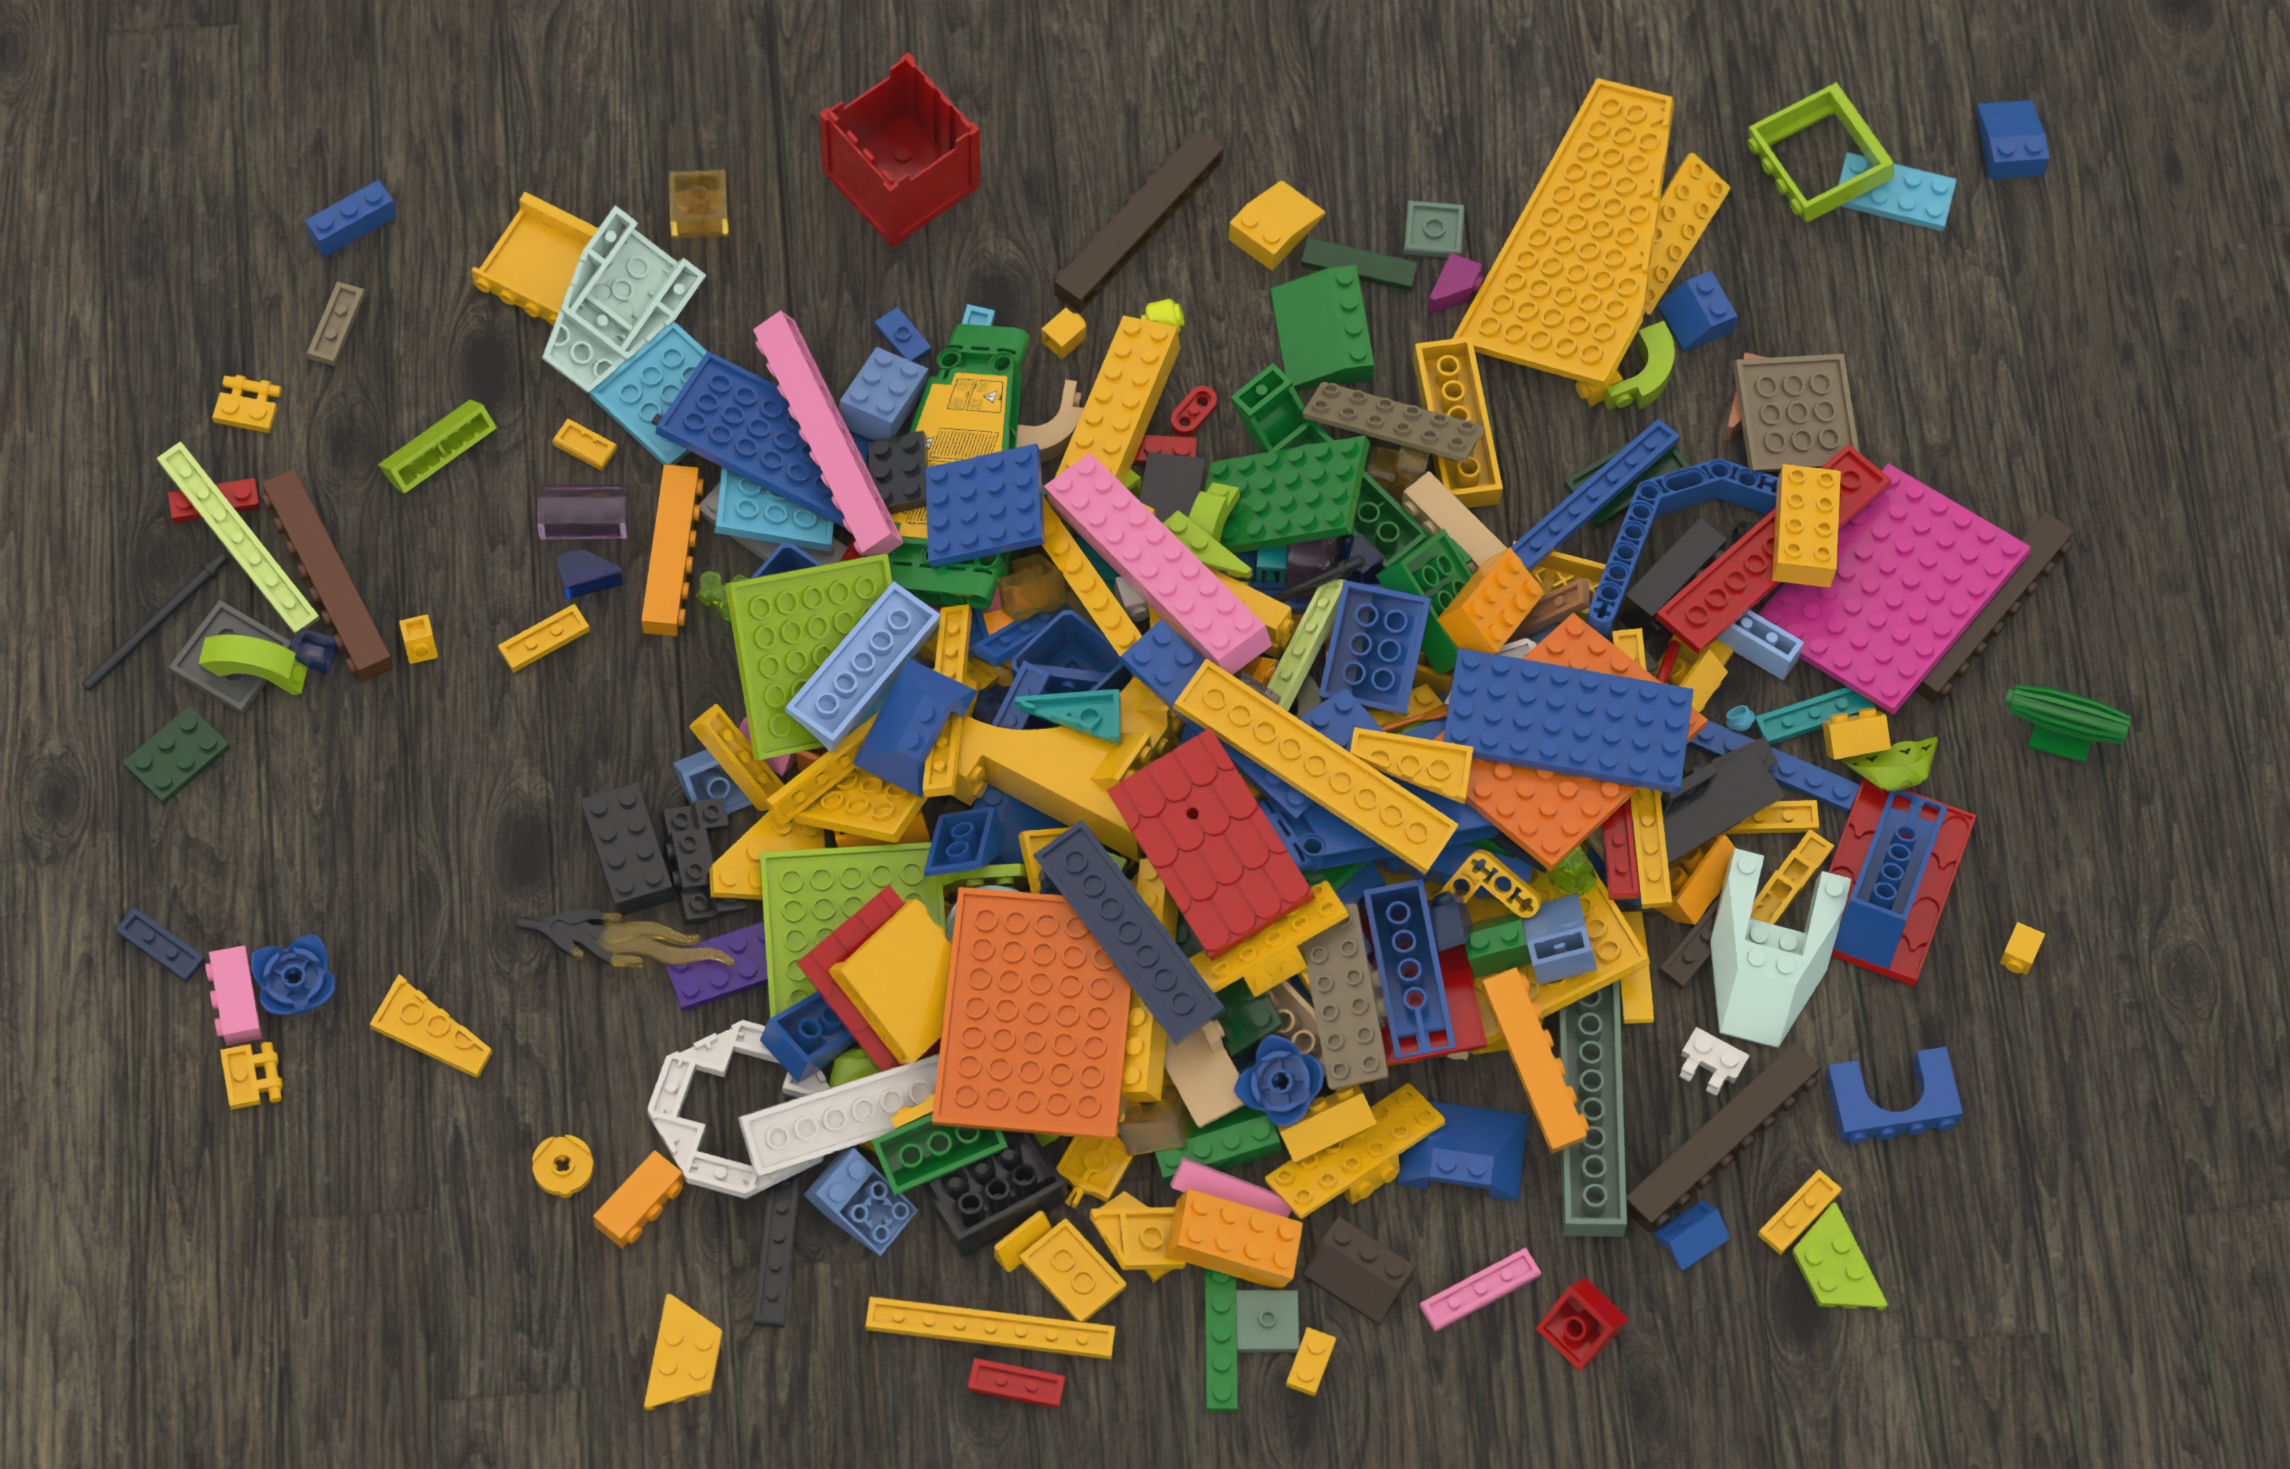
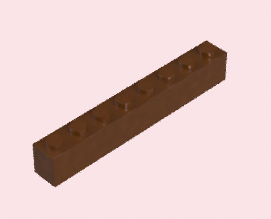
M295 469L262 482L264 494L260 496L267 511L273 510L276 517L272 519L278 533H285L288 539L284 541L291 558L297 557L300 564H297L296 567L302 580H309L312 586L308 588L311 598L315 604H321L324 611H321L320 614L326 627H333L336 633L332 636L339 652L345 651L348 658L344 660L350 674H357L360 682L363 683L392 670L391 656Z

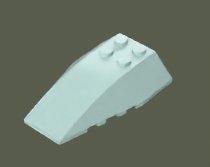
M616 205L581 253L542 356L544 361L587 393L671 324L706 276L685 258L678 262L636 231L634 228L638 222Z

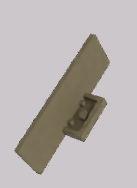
M1327 382L1320 384L1303 411V418L1461 462L1467 461L1484 432L1483 425L1469 420L1454 418L1443 413L1432 412L1414 405L1392 401L1389 398H1381L1363 391L1352 390Z
M1355 903L1343 905L1349 914L1348 917L1302 943L1327 1082L1331 1090L1383 1079L1389 1076L1380 1029L1385 1027L1383 1017L1388 1015L1384 999L1379 998L1378 988L1382 987V980L1379 970H1374L1368 962L1359 910Z

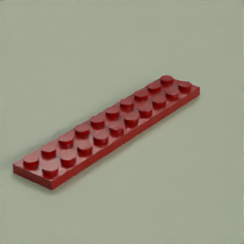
M1849 444L1820 468L1841 471L1838 531L1882 493L1891 482V478ZM1776 508L1656 613L1655 619L1698 655L1780 583L1779 581H1772Z

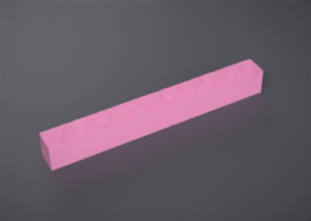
M780 310L753 329L758 339L756 345L769 361L766 365L770 373L779 382L777 388L780 394L790 404V407H788L790 415L795 421L799 422L801 427L799 433L812 449L810 456L823 472L820 475L821 479L834 494L831 498L834 505L842 511L845 517L842 520L843 524L856 539L854 542L856 550L863 557L865 555L873 556L890 553L902 545L904 541L795 320Z

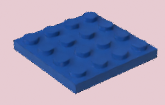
M1037 444L925 468L928 562L932 568L1045 544L1041 457Z

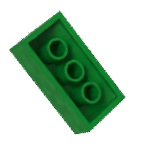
M1247 1105L1241 1106L1202 1128H1198L1194 1119L1190 1117L1149 1130L1166 1188L1171 1187V1181L1182 1157L1222 1171L1283 1152L1275 1124L1268 1119L1264 1111L1252 1109Z
M933 1114L871 1141L894 1196L1007 1149L1008 1146L1001 1130L933 1125Z

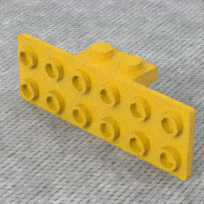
M1689 153L1660 198L1644 309L1645 315L1652 313L1730 191V186L1694 153Z
M1324 881L1311 887L1315 899L1215 960L1211 961L1205 950L1188 960L1214 993L1243 977L1253 996L1257 997L1306 969L1307 965L1297 946L1345 919L1349 914L1328 881Z
M1407 1083L1370 1107L1377 1124L1295 1163L1291 1159L1267 1175L1265 1182L1300 1219H1303L1342 1192H1344V1197L1353 1205L1360 1199L1370 1196L1375 1189L1384 1183L1393 1181L1400 1171L1398 1155L1443 1126L1445 1118L1410 1083Z

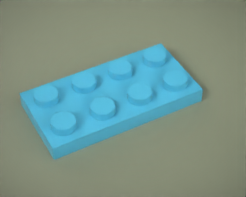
M1847 152L1839 185L1872 169L1873 166L1865 156ZM1894 164L1893 179L1848 201L1840 207L1943 232L1956 179Z

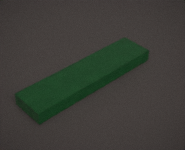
M1307 238L1301 266L1321 271L1327 268L1356 265L1359 280L1411 291L1418 262Z

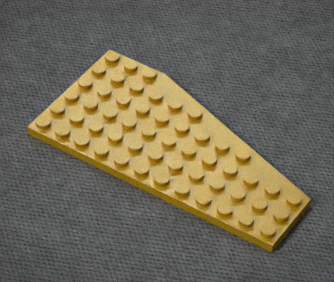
M1599 78L1596 79L1452 339L1472 337L1474 351L1477 353L1607 388L1643 322L1674 108L1672 97Z

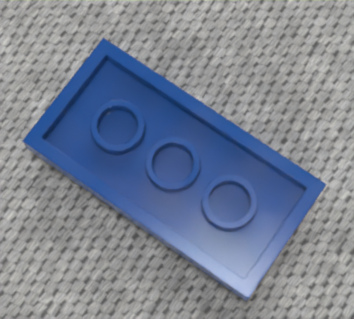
M1347 688L1299 717L1301 721L1348 752L1351 749L1354 727L1385 732ZM1379 771L1403 788L1411 784Z

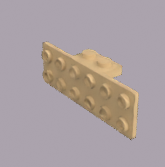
M1217 1019L1210 1021L1178 1046L1173 1043L1168 1035L1166 1039L1164 1066L1198 1128H1202L1245 1105L1234 1092L1235 1084L1240 1075L1223 1046L1221 1037L1225 1036V1033Z

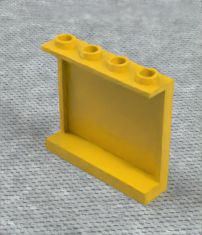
M524 192L519 200V212L480 269L472 268L473 282L479 290L485 293L491 292L499 296L503 302L509 305L515 304L523 308L530 316H539L547 320L554 327L581 253L598 228Z
M916 899L902 900L905 905L845 962L835 963L828 970L829 974L900 1064L914 1063L942 1036L952 945L946 939V932L932 921L928 916L929 911L926 906Z

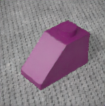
M1450 253L1429 298L1427 312L1434 314L1469 302L1474 291L1478 293L1484 282L1485 277L1481 276L1482 264Z

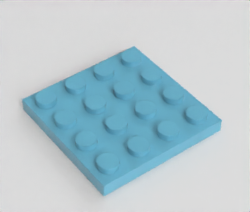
M673 321L590 391V398L663 465H676L691 451L655 434L657 426L652 424V420L657 413L661 416L665 415L707 351Z
M723 467L721 468L714 533L778 544L793 543L797 547L830 552L834 522Z

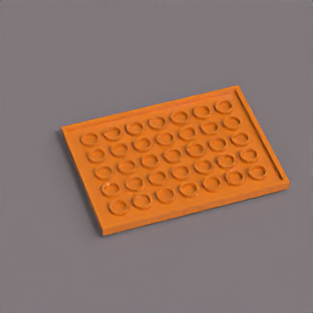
M1574 613L1567 617L1523 658L1525 660L1661 683ZM1691 707L1687 744L1706 727L1708 719L1693 707ZM1445 730L1434 740L1443 742ZM1472 758L1465 802L1548 870L1552 871L1641 787Z
M959 887L932 1116L933 1125L1116 1140L1132 987L1063 895Z

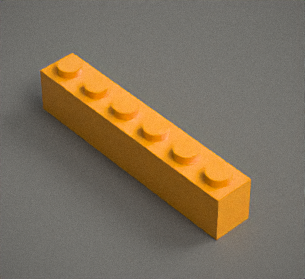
M666 464L663 467L641 620L643 633L678 636L679 626H685L686 609H682L683 600H688L690 583L686 582L687 574H692L693 556H689L690 548H695L697 542V531L693 530L694 522H699L701 505L697 504L698 496H703L704 479H700L698 467Z
M1513 968L1483 980L1482 989L1551 1154L1585 1141L1587 1136L1585 1132L1589 1131L1588 1123L1583 1113L1577 1114L1574 1103L1578 1102L1571 1085L1566 1087L1562 1075L1566 1074L1564 1066L1559 1057L1554 1059L1550 1049L1554 1046L1552 1037L1548 1029L1543 1031L1539 1019H1542V1014L1537 1002L1531 1003L1527 992L1531 989L1525 974L1519 975L1517 968Z

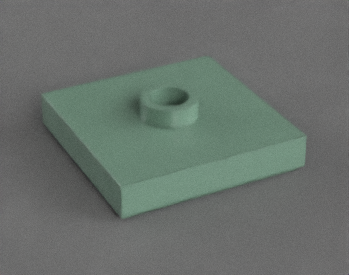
M1408 200L1404 255L1448 258L1450 253L1461 256L1464 205Z
M1236 1290L1237 1352L1299 1351L1298 1290Z

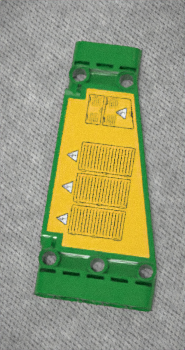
M955 325L947 348L940 352L937 357L938 373L936 376H931L927 382L909 432L913 433L924 430L927 436L928 467L1016 448L1022 380L1020 367L1030 341V336L1027 332L1013 327ZM927 506L890 514L904 541L902 545L888 553L892 582H896L925 604L941 606L969 604L974 609L990 608L998 584L1008 574L1009 552L932 568L928 562Z

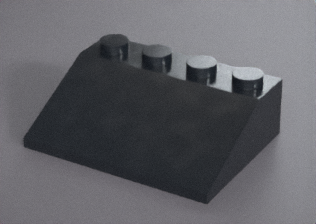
M1001 1130L1008 1146L1007 1149L921 1185L946 1234L961 1257L1015 1230L1038 1211L1042 1210L1044 1213H1047L1066 1203L1065 1200L1068 1198L1066 1183L1033 1133Z

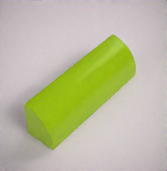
M468 400L379 463L378 466L388 480L405 494L497 427L483 404Z

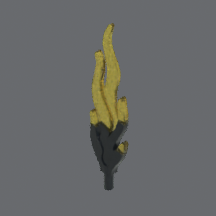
M575 909L554 916L543 917L542 920L518 917L517 920L518 929L539 932L540 937L546 938L561 952L578 960L585 959L584 952L578 948L581 947L599 961L618 967H643V960L639 957L618 955L629 953L649 956L670 965H684L710 959L720 961L732 967L735 966V961L730 956L717 949L674 948L655 940L662 939L687 946L699 943V935H685L664 925L648 921L615 924L623 920L621 913H607L593 909ZM591 924H608L609 926H595Z

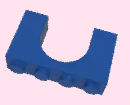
M1947 1047L1916 1052L1913 1066L1919 1086L1920 1101L1911 1109L1902 1112L1886 1111L1870 1100L1865 1091L1858 1060L1828 1065L1825 1079L1840 1143L1860 1144L1867 1141L1868 1138L1879 1137L1881 1140L1894 1138L1900 1133L1909 1132L1910 1135H1918L1924 1133L1927 1129L1938 1128V1130L1944 1131L1958 1125L1963 1112Z

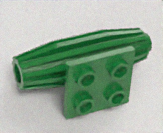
M2016 684L2014 689H2008L2004 705L2009 706V713L2034 724L2028 748L2082 763L2086 762L2091 741L2123 744L2131 720L2130 715L2098 700L2050 687Z

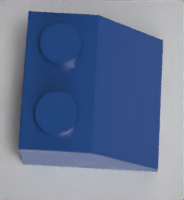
M1712 270L1686 280L1657 306L1683 353L1731 334L1735 329L1737 314Z

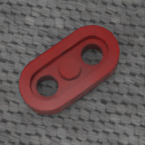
M1207 386L1196 387L1171 414L1170 423L1171 429L1175 434L1187 437L1197 432L1216 409L1217 395L1214 390ZM1205 402L1207 405L1199 406L1198 403ZM1181 422H1188L1189 425H1188V426H1182L1180 423H1181Z

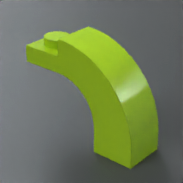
M1664 321L1638 330L1635 344L1643 357L1645 368L1638 375L1606 388L1604 402L1608 410L1615 407L1624 408L1631 404L1632 401H1635L1638 408L1642 409L1655 401L1666 388L1674 362V342Z
M1212 482L1207 492H1199L1191 509L1189 519L1220 543L1226 519L1240 498L1239 488Z
M242 635L205 637L198 663L219 677L230 674H249L264 678L291 695L302 693L308 667L295 660V652L267 640Z

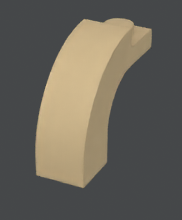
M1065 380L1060 410L1051 421L1039 426L1018 424L1016 448L1037 444L1040 449L1041 463L1049 461L1067 450L1084 408H1080L1081 393L1077 392V381Z

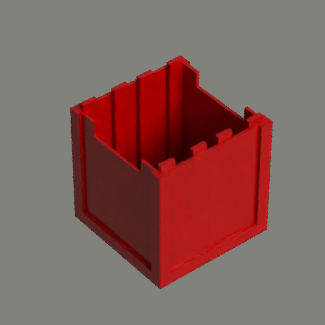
M909 52L902 56L897 64L889 68V77L844 107V102L841 101L831 109L826 108L819 113L822 172L891 248L980 187V129L974 122L970 123L919 68L916 64V59Z

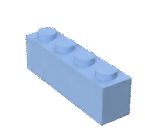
M1751 610L1717 638L1720 642L1734 649L1735 653L1783 681L1797 663L1804 645L1802 640Z

